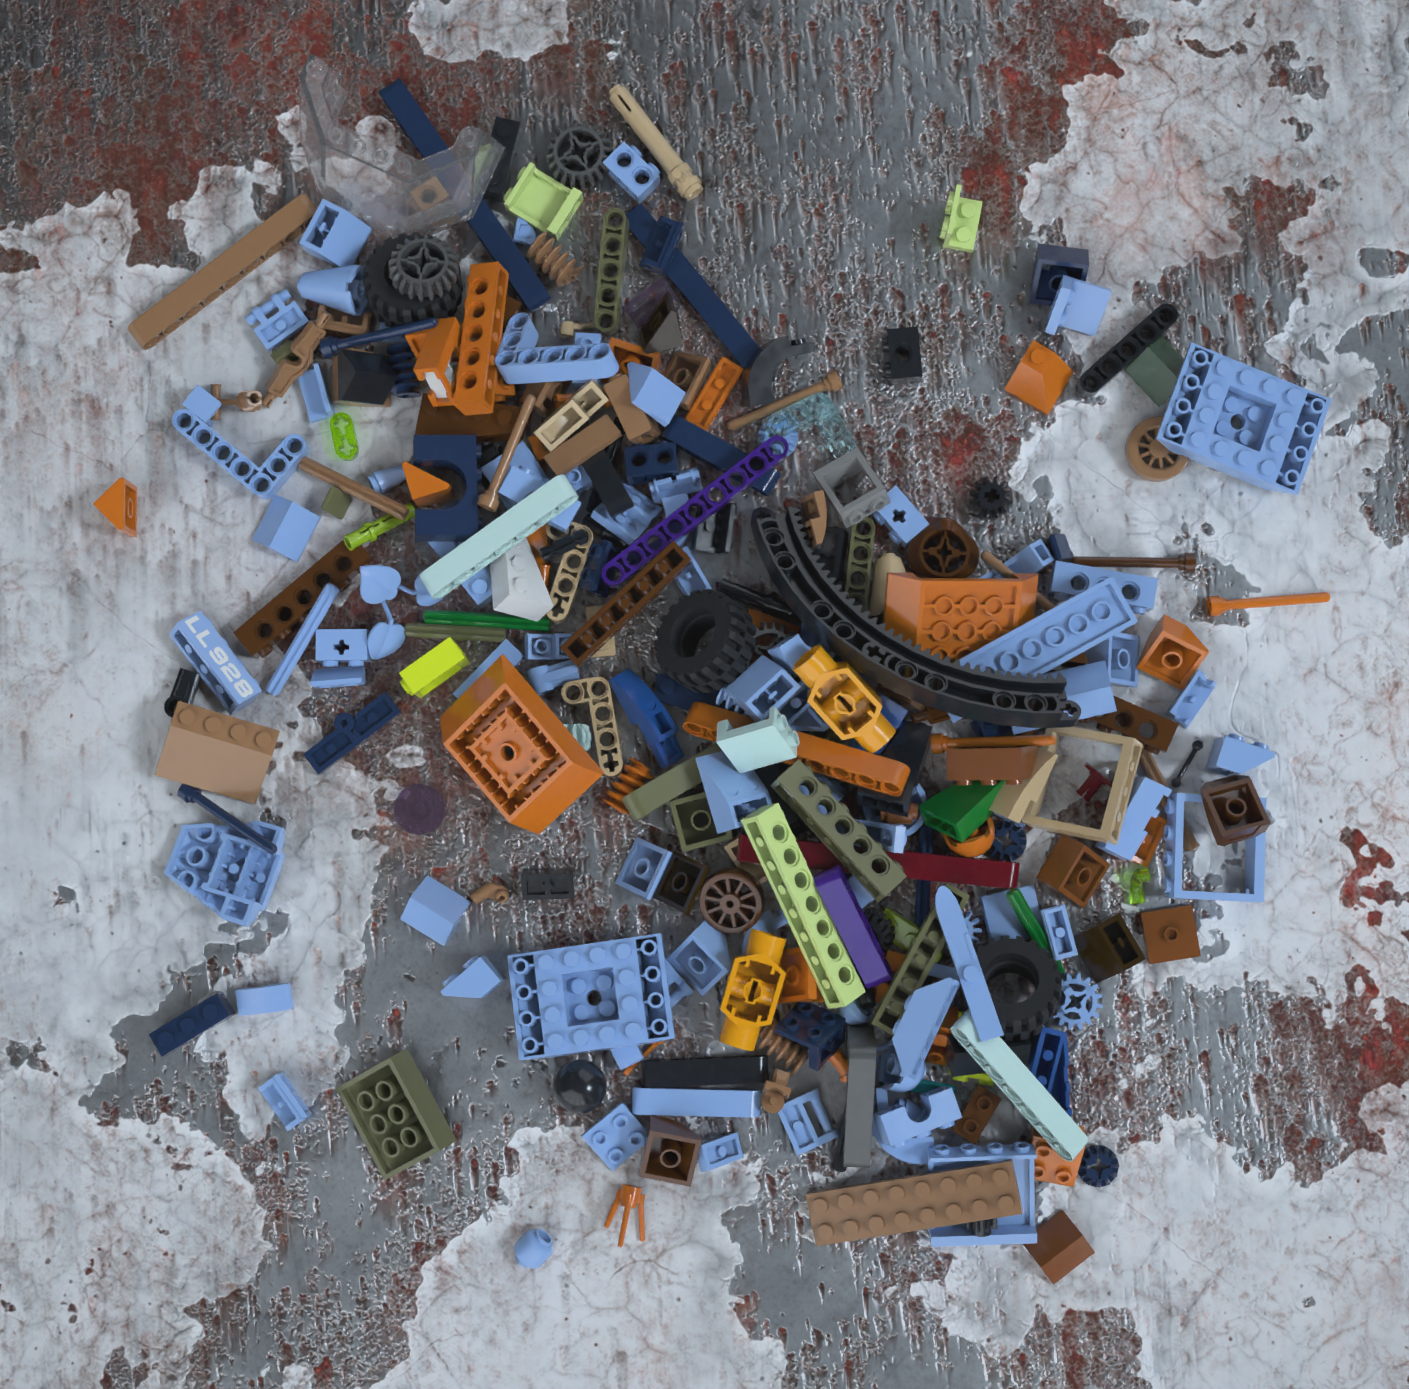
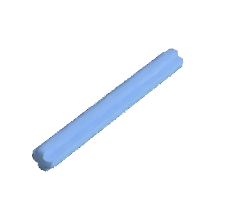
M327 583L266 686V691L276 696L281 692L316 629L337 596L339 588L335 585Z

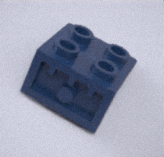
M797 1002L775 1026V1033L808 1047L809 1068L818 1072L845 1042L846 1018L813 1003Z

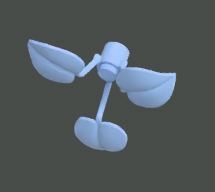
M384 565L360 566L361 597L369 604L381 603L388 618V623L379 622L371 629L367 640L369 656L373 660L386 657L396 652L405 640L404 627L398 623L393 624L394 620L386 603V600H392L396 597L397 589L411 595H416V602L421 606L434 605L445 596L433 599L421 581L420 574L415 580V589L412 590L400 584V574L392 567Z

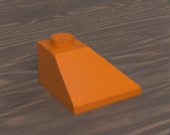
M1033 340L1004 390L1048 416L1074 371L1055 352Z
M1163 614L1151 631L1136 668L1182 690L1208 655L1209 650L1187 625Z

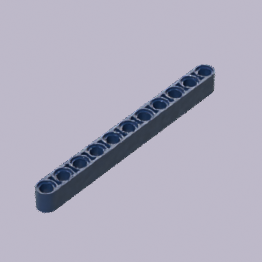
M398 78L378 91L382 100L433 174L437 175L448 191L451 200L494 262L498 261L509 273L508 282L527 310L533 313L551 301L552 298L402 80Z

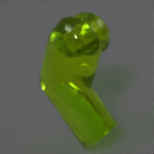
M1138 868L1133 872L1130 881L1133 905L1146 903L1143 882L1151 880L1148 868L1141 870Z

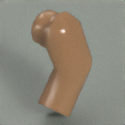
M488 882L470 893V896L476 905L486 898L493 899L498 903H505L509 898V891L503 885Z

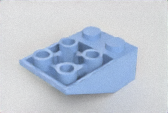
M723 751L695 758L717 834L743 827L741 819L762 806L772 804L768 790L755 771L739 773Z

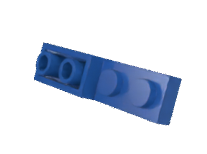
M629 668L610 678L608 681L631 725L638 723L661 769L684 757L685 755L674 736V733L679 730L652 690Z

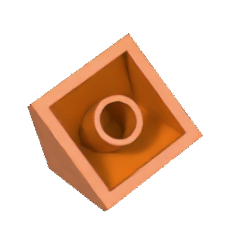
M611 337L609 346L619 364V370L616 374L628 375L627 364L629 362L652 367L658 371L661 363L659 352L647 354L643 352V347ZM601 378V382L609 383V378Z
M406 461L403 462L402 467L412 500L419 508L454 498L456 492L449 483Z
M119 478L93 505L117 529L130 537H137V487L125 478Z

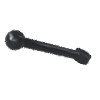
M1197 740L1192 743L1193 749L1177 777L1171 780V785L1174 788L1180 787L1181 779L1195 754L1203 748L1201 741Z

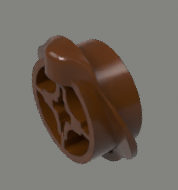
M944 517L931 523L913 539L908 551V560L911 568L920 578H967L977 568L979 550L975 541L965 532L960 524L951 518ZM941 538L939 546L930 547L929 550L924 549L931 541ZM949 539L956 542L963 552H960V549L951 547ZM943 546H945V552L947 558L945 559L944 566L942 565L943 559H941L942 557L940 555L943 550ZM924 559L935 563L938 567V572L932 570ZM958 561L964 562L957 570L947 573L949 565L958 564Z

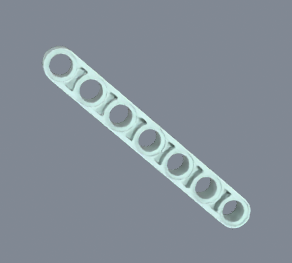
M562 474L554 477L424 570L419 576L433 599L445 596L574 504L579 498L578 494L565 475Z
M967 1009L950 1028L953 1036L1055 1152L1063 1159L1070 1162L1073 1161L1089 1141L1086 1134L1000 1037L980 1042L970 1010Z

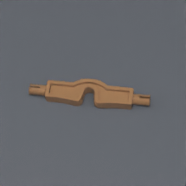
M322 310L315 322L309 321L303 331L290 345L292 353L299 356V359L295 362L286 359L279 361L273 375L265 385L268 392L262 399L264 407L270 408L277 396L282 398L295 378L300 377L308 370L313 360V352L319 345L320 339L326 334L324 326L332 317L330 313Z

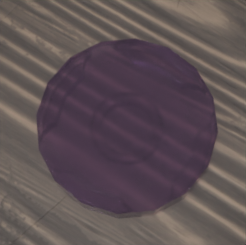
M410 785L402 790L395 800L394 814L396 821L402 829L411 834L424 835L431 833L440 827L445 818L446 805L439 791L430 785Z

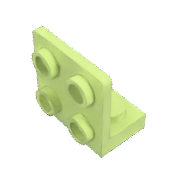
M957 184L955 191L949 192L944 214L949 216L945 215L940 238L944 239L943 247L972 253L983 201L960 197L962 185Z

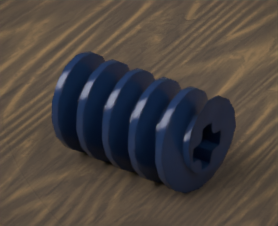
M397 343L387 347L386 352L390 355L387 358V362L398 376L389 394L398 398L420 397L421 393L414 391V388L421 386V383L413 381V378L417 377L412 370L416 362L412 361L415 355L411 351L409 343Z

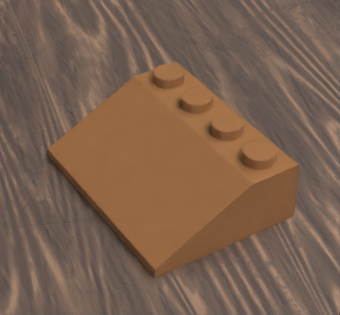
M177 701L154 775L256 804L280 731Z

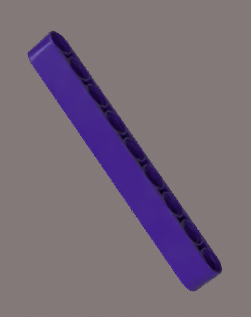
M781 436L769 438L609 561L602 569L604 583L611 588H617L646 567L672 541L676 543L776 467L787 456L789 449L787 440ZM773 444H779L784 452L780 455H774L769 447ZM754 459L760 460L763 463V468L759 471L752 470L749 463ZM733 475H739L743 479V483L740 486H732L729 478ZM717 490L722 493L723 499L719 502H713L708 497L709 493ZM690 507H700L703 511L702 515L698 518L691 517L688 513ZM671 522H678L681 524L682 530L677 534H673L667 527ZM652 537L659 538L662 545L660 548L653 550L648 547V540ZM631 553L639 554L642 558L641 562L637 565H630L626 560L628 555ZM610 569H618L621 576L616 581H610L606 577L607 572Z

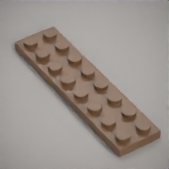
M1013 1159L812 1191L805 1194L816 1246L1023 1214Z

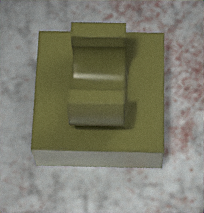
M291 340L283 341L284 345L277 350L275 348L272 349L270 356L277 365L281 359L293 362L299 359V356L292 353L290 345L293 343Z

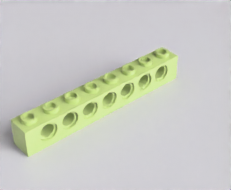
M779 803L762 806L741 819V822L828 1009L846 1007L866 992L861 978L857 974L850 955L817 890L807 862L800 851L796 838L788 825Z

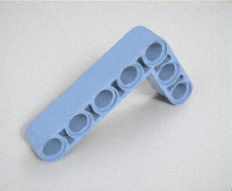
M524 312L513 315L508 321L495 357V364L507 384L609 378L619 370V364L607 343L535 347L539 334L529 315Z
M177 410L172 417L173 426L256 496L264 500L271 499L299 468L298 463L304 456L308 457L310 453L309 444L302 436L290 434L259 468L190 410ZM191 417V424L186 428H182L181 423L183 419ZM210 433L211 439L209 442L201 444L202 435ZM296 442H301V450L297 453H292L291 446ZM230 449L229 457L225 460H220L221 451ZM281 461L285 462L284 470L279 473L275 472V465ZM249 465V472L244 476H239L240 467ZM262 481H268V489L264 492H259L258 485Z

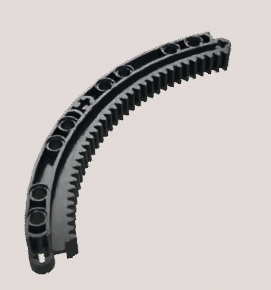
M791 506L787 507L786 513L774 515L770 509L759 507L752 512L750 525L759 555L771 580L788 606L822 643L865 676L897 694L925 706L963 718L997 725L1028 728L1072 727L1077 724L1081 715V708L1076 702L1067 700L1065 692L1067 681L1061 673L1057 674L1056 679L1053 678L1051 673H1048L1046 679L1040 673L1037 674L1036 679H1033L1031 673H1028L1026 678H1023L1020 672H1017L1016 677H1012L1010 671H1007L1005 676H1002L999 669L996 670L995 674H992L988 667L984 672H981L979 665H976L974 669L970 668V663L968 662L964 666H960V660L958 659L954 663H950L949 656L942 660L940 659L939 652L932 656L930 655V648L921 651V644H917L914 647L911 646V639L904 642L902 641V634L893 636V628L886 631L884 630L885 623L877 625V617L869 619L870 612L862 613V605L854 606L855 599H847L848 592H841L842 585H835V577L829 578L830 571L824 570L825 564L819 563L820 556L815 555L816 549L811 547L812 541L807 540L808 533L804 532L805 525L801 524L800 509Z

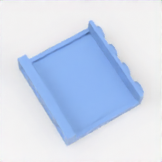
M1020 1141L1011 1145L992 1142L982 1146L965 1143L954 1147H949L945 1144L927 1147L928 1173L1013 1159L1023 1207V1214L997 1218V1229H991V1235L986 1237L974 1236L971 1230L966 1229L965 1223L930 1228L929 1238L931 1247L1037 1243L1034 1159L1037 1158L1033 1144Z

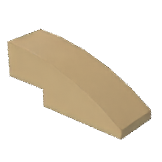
M589 379L534 431V434L551 452L589 420L590 416L609 400L607 393L595 379Z
M1038 747L1031 778L1023 779L1022 784L1006 785L1005 781L989 810L1020 824L1030 800L1037 803L1058 755Z

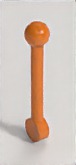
M664 1041L657 1042V1043H652V1044L642 1053L643 1056H644V1058H645L657 1045H662V1044L664 1043ZM640 1061L627 1067L622 1073L627 1076Z

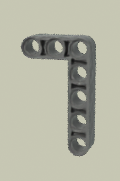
M847 1024L846 1049L848 1067L843 1167L870 1168L876 1071L874 1026Z

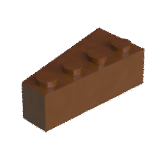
M423 393L415 435H476V444L487 441H508L521 407L494 403L493 413L465 416L454 405L433 407L427 396L428 393ZM525 428L520 439L524 438Z

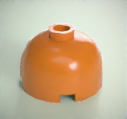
M990 816L963 843L943 833L942 836L950 851L960 857L973 858L984 854L990 849L995 838V828Z

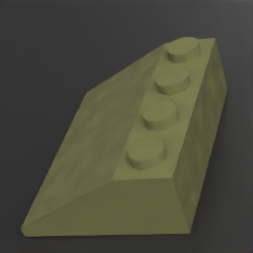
M408 1049L393 1055L336 1088L384 1180L457 1141Z

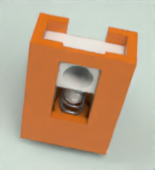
M456 317L437 319L438 325L435 328L404 335L417 358L413 370L418 380L424 381L426 379L430 386L427 396L433 407L454 405L453 393L456 389L457 381L455 372L459 364L458 348L462 339L461 326Z

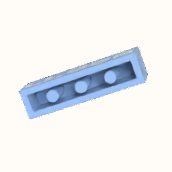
M200 610L176 623L169 636L229 715L252 704L262 690L258 682L244 668L242 661L231 651L227 641L215 630L211 620Z

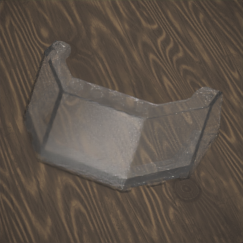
M309 53L299 76V139L320 202L322 199H325L345 209L369 227L393 238H397L398 234L402 233L412 235V232L420 233L421 236H425V234L433 235L450 228L449 226L460 221L465 222L472 219L505 147L487 132L473 126H468L460 131L452 147L419 160L335 122L348 94V91L340 87L338 80H341L343 75L331 69L323 59Z

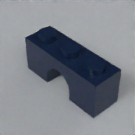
M216 993L148 1035L161 1057L190 1043L198 1035L218 1026L236 1015L224 993Z

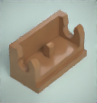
M320 304L317 318L322 310L332 315L324 326L327 335L348 338L371 331L373 313L365 312L362 316H353Z

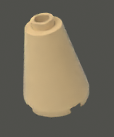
M894 553L882 554L875 564L869 605V619L877 617V625L883 623L887 572L906 573L902 559Z

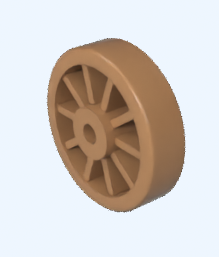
M1161 416L1151 417L1140 422L1130 432L1125 444V456L1130 468L1139 477L1152 482H1162L1175 477L1186 467L1190 459L1169 451L1156 439L1158 428L1163 419ZM1151 429L1153 431V439L1147 433ZM1141 438H1143L1148 444L1140 443ZM1139 449L1146 450V453L1140 455ZM1168 455H1173V456H1178V457H1177L1176 461L1174 462ZM1148 456V457L1150 458V460H1149V462L1146 464V463L1143 461V458H1145V457ZM1162 459L1167 463L1168 467L1163 468ZM1154 460L1157 463V468L1151 467Z

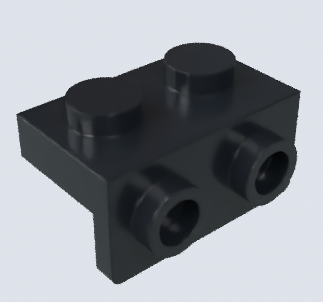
M736 503L726 504L694 529L691 550L714 555L729 554L734 543L732 532L733 525L737 520ZM698 506L696 518L700 517L703 513L702 509Z

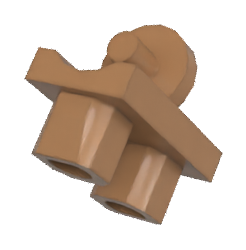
M775 1069L771 1080H766L761 1091L764 1094L761 1104L766 1112L775 1114L782 1110L784 1100L788 1099L792 1088L787 1087L791 1073Z

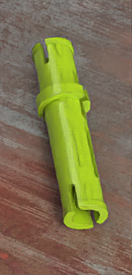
M409 502L404 505L409 509L405 520H400L387 513L371 523H363L361 528L343 536L345 545L352 551L368 541L373 542L377 540V536L415 518V508Z

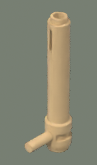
M617 84L611 88L608 93L610 101L667 173V179L673 186H677V192L682 198L685 197L688 201L697 197L703 191L702 182L697 175L692 174L693 170L688 163H684L625 86ZM622 99L626 102V104L629 106V108L631 109V111H630V110L628 109V107L624 104V102L622 101Z

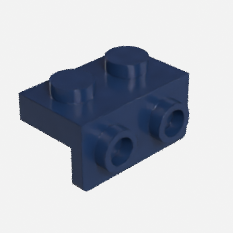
M594 539L588 551L589 555L585 567L580 574L578 587L600 597L607 598L610 587L602 579V569L609 561L620 554L622 549L613 546L612 542L608 540ZM610 569L607 572V579L613 581L616 569Z

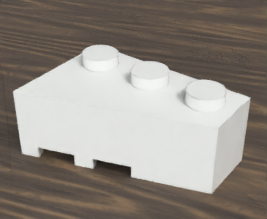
M527 538L490 563L493 610L538 622L554 607Z

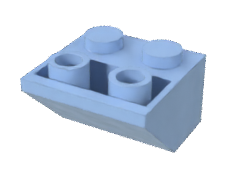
M322 199L299 244L305 252L335 267L350 266L355 264L372 232V228L345 209Z
M762 655L725 689V692L756 723L769 718L771 707L775 706L780 711L799 693L801 686L783 667Z
M1229 733V736L1224 735L1214 740L1205 769L1226 776L1239 775L1274 758L1276 752L1270 751V746L1259 742H1254V744L1244 742V737Z
M473 956L462 966L465 970L460 975L458 972L454 973L442 983L445 988L440 992L443 996L483 998L506 978L487 956Z

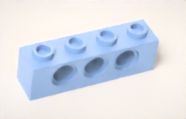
M1056 560L1052 565L1048 594L1054 595L1055 600L1067 601L1069 598L1075 597L1112 576L1121 592L1123 587H1128L1133 591V598L1130 600L1126 599L1132 612L1145 615V612L1151 611L1154 607L1158 578ZM1071 579H1080L1083 583L1082 590L1073 589Z

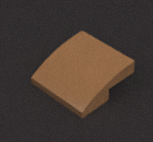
M824 490L812 492L800 500L805 518V523H803L805 525L804 532L808 533L807 540L812 541V548L820 545L825 535L827 508Z

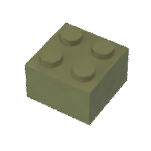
M705 792L669 801L683 853L733 839L731 830L717 834Z

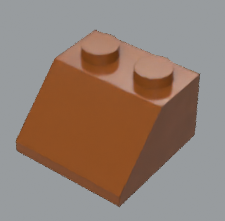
M1062 834L1046 862L1042 865L1036 879L1078 906L1085 908L1110 864L1086 845Z

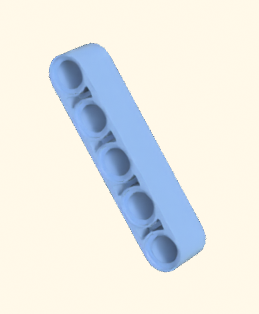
M637 1086L632 1087V1114L760 1117V1090L692 1087L642 1088Z

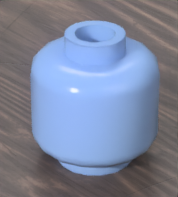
M529 1229L514 1246L518 1264L524 1268L529 1267L533 1269L542 1266L553 1252V1241L550 1235L542 1229Z

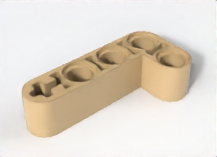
M575 522L571 523L566 534L564 533L559 537L552 535L553 527L551 525H546L547 535L552 542L569 534L572 536L574 532L580 529H584L586 534L589 535V541L581 546L578 544L575 549L563 554L550 592V598L554 606L553 608H558L560 603L559 599L555 598L556 595L569 601H562L561 608L564 611L563 614L559 613L555 617L552 609L546 613L549 619L557 624L567 621L571 614L579 590L580 574L585 567L589 555L588 551L594 540L590 528ZM571 557L581 559V564L578 568L572 569L568 567V560ZM563 581L573 583V588L570 592L563 593L559 590L560 584Z
M591 677L567 682L561 690V695L565 702L571 706L585 704L590 706L601 770L608 777L618 776L624 769V762L610 684L603 677ZM596 683H603L606 686V691L601 696H596L592 693V688ZM572 687H577L581 691L580 697L576 700L567 698V691ZM600 708L610 710V717L606 721H599L596 717V713ZM605 733H611L615 738L614 743L609 747L603 746L600 742L602 735ZM617 749V754L612 753L614 762L619 763V766H616L615 771L611 772L609 768H605V764L609 763V758L607 754L602 756V751L611 752Z

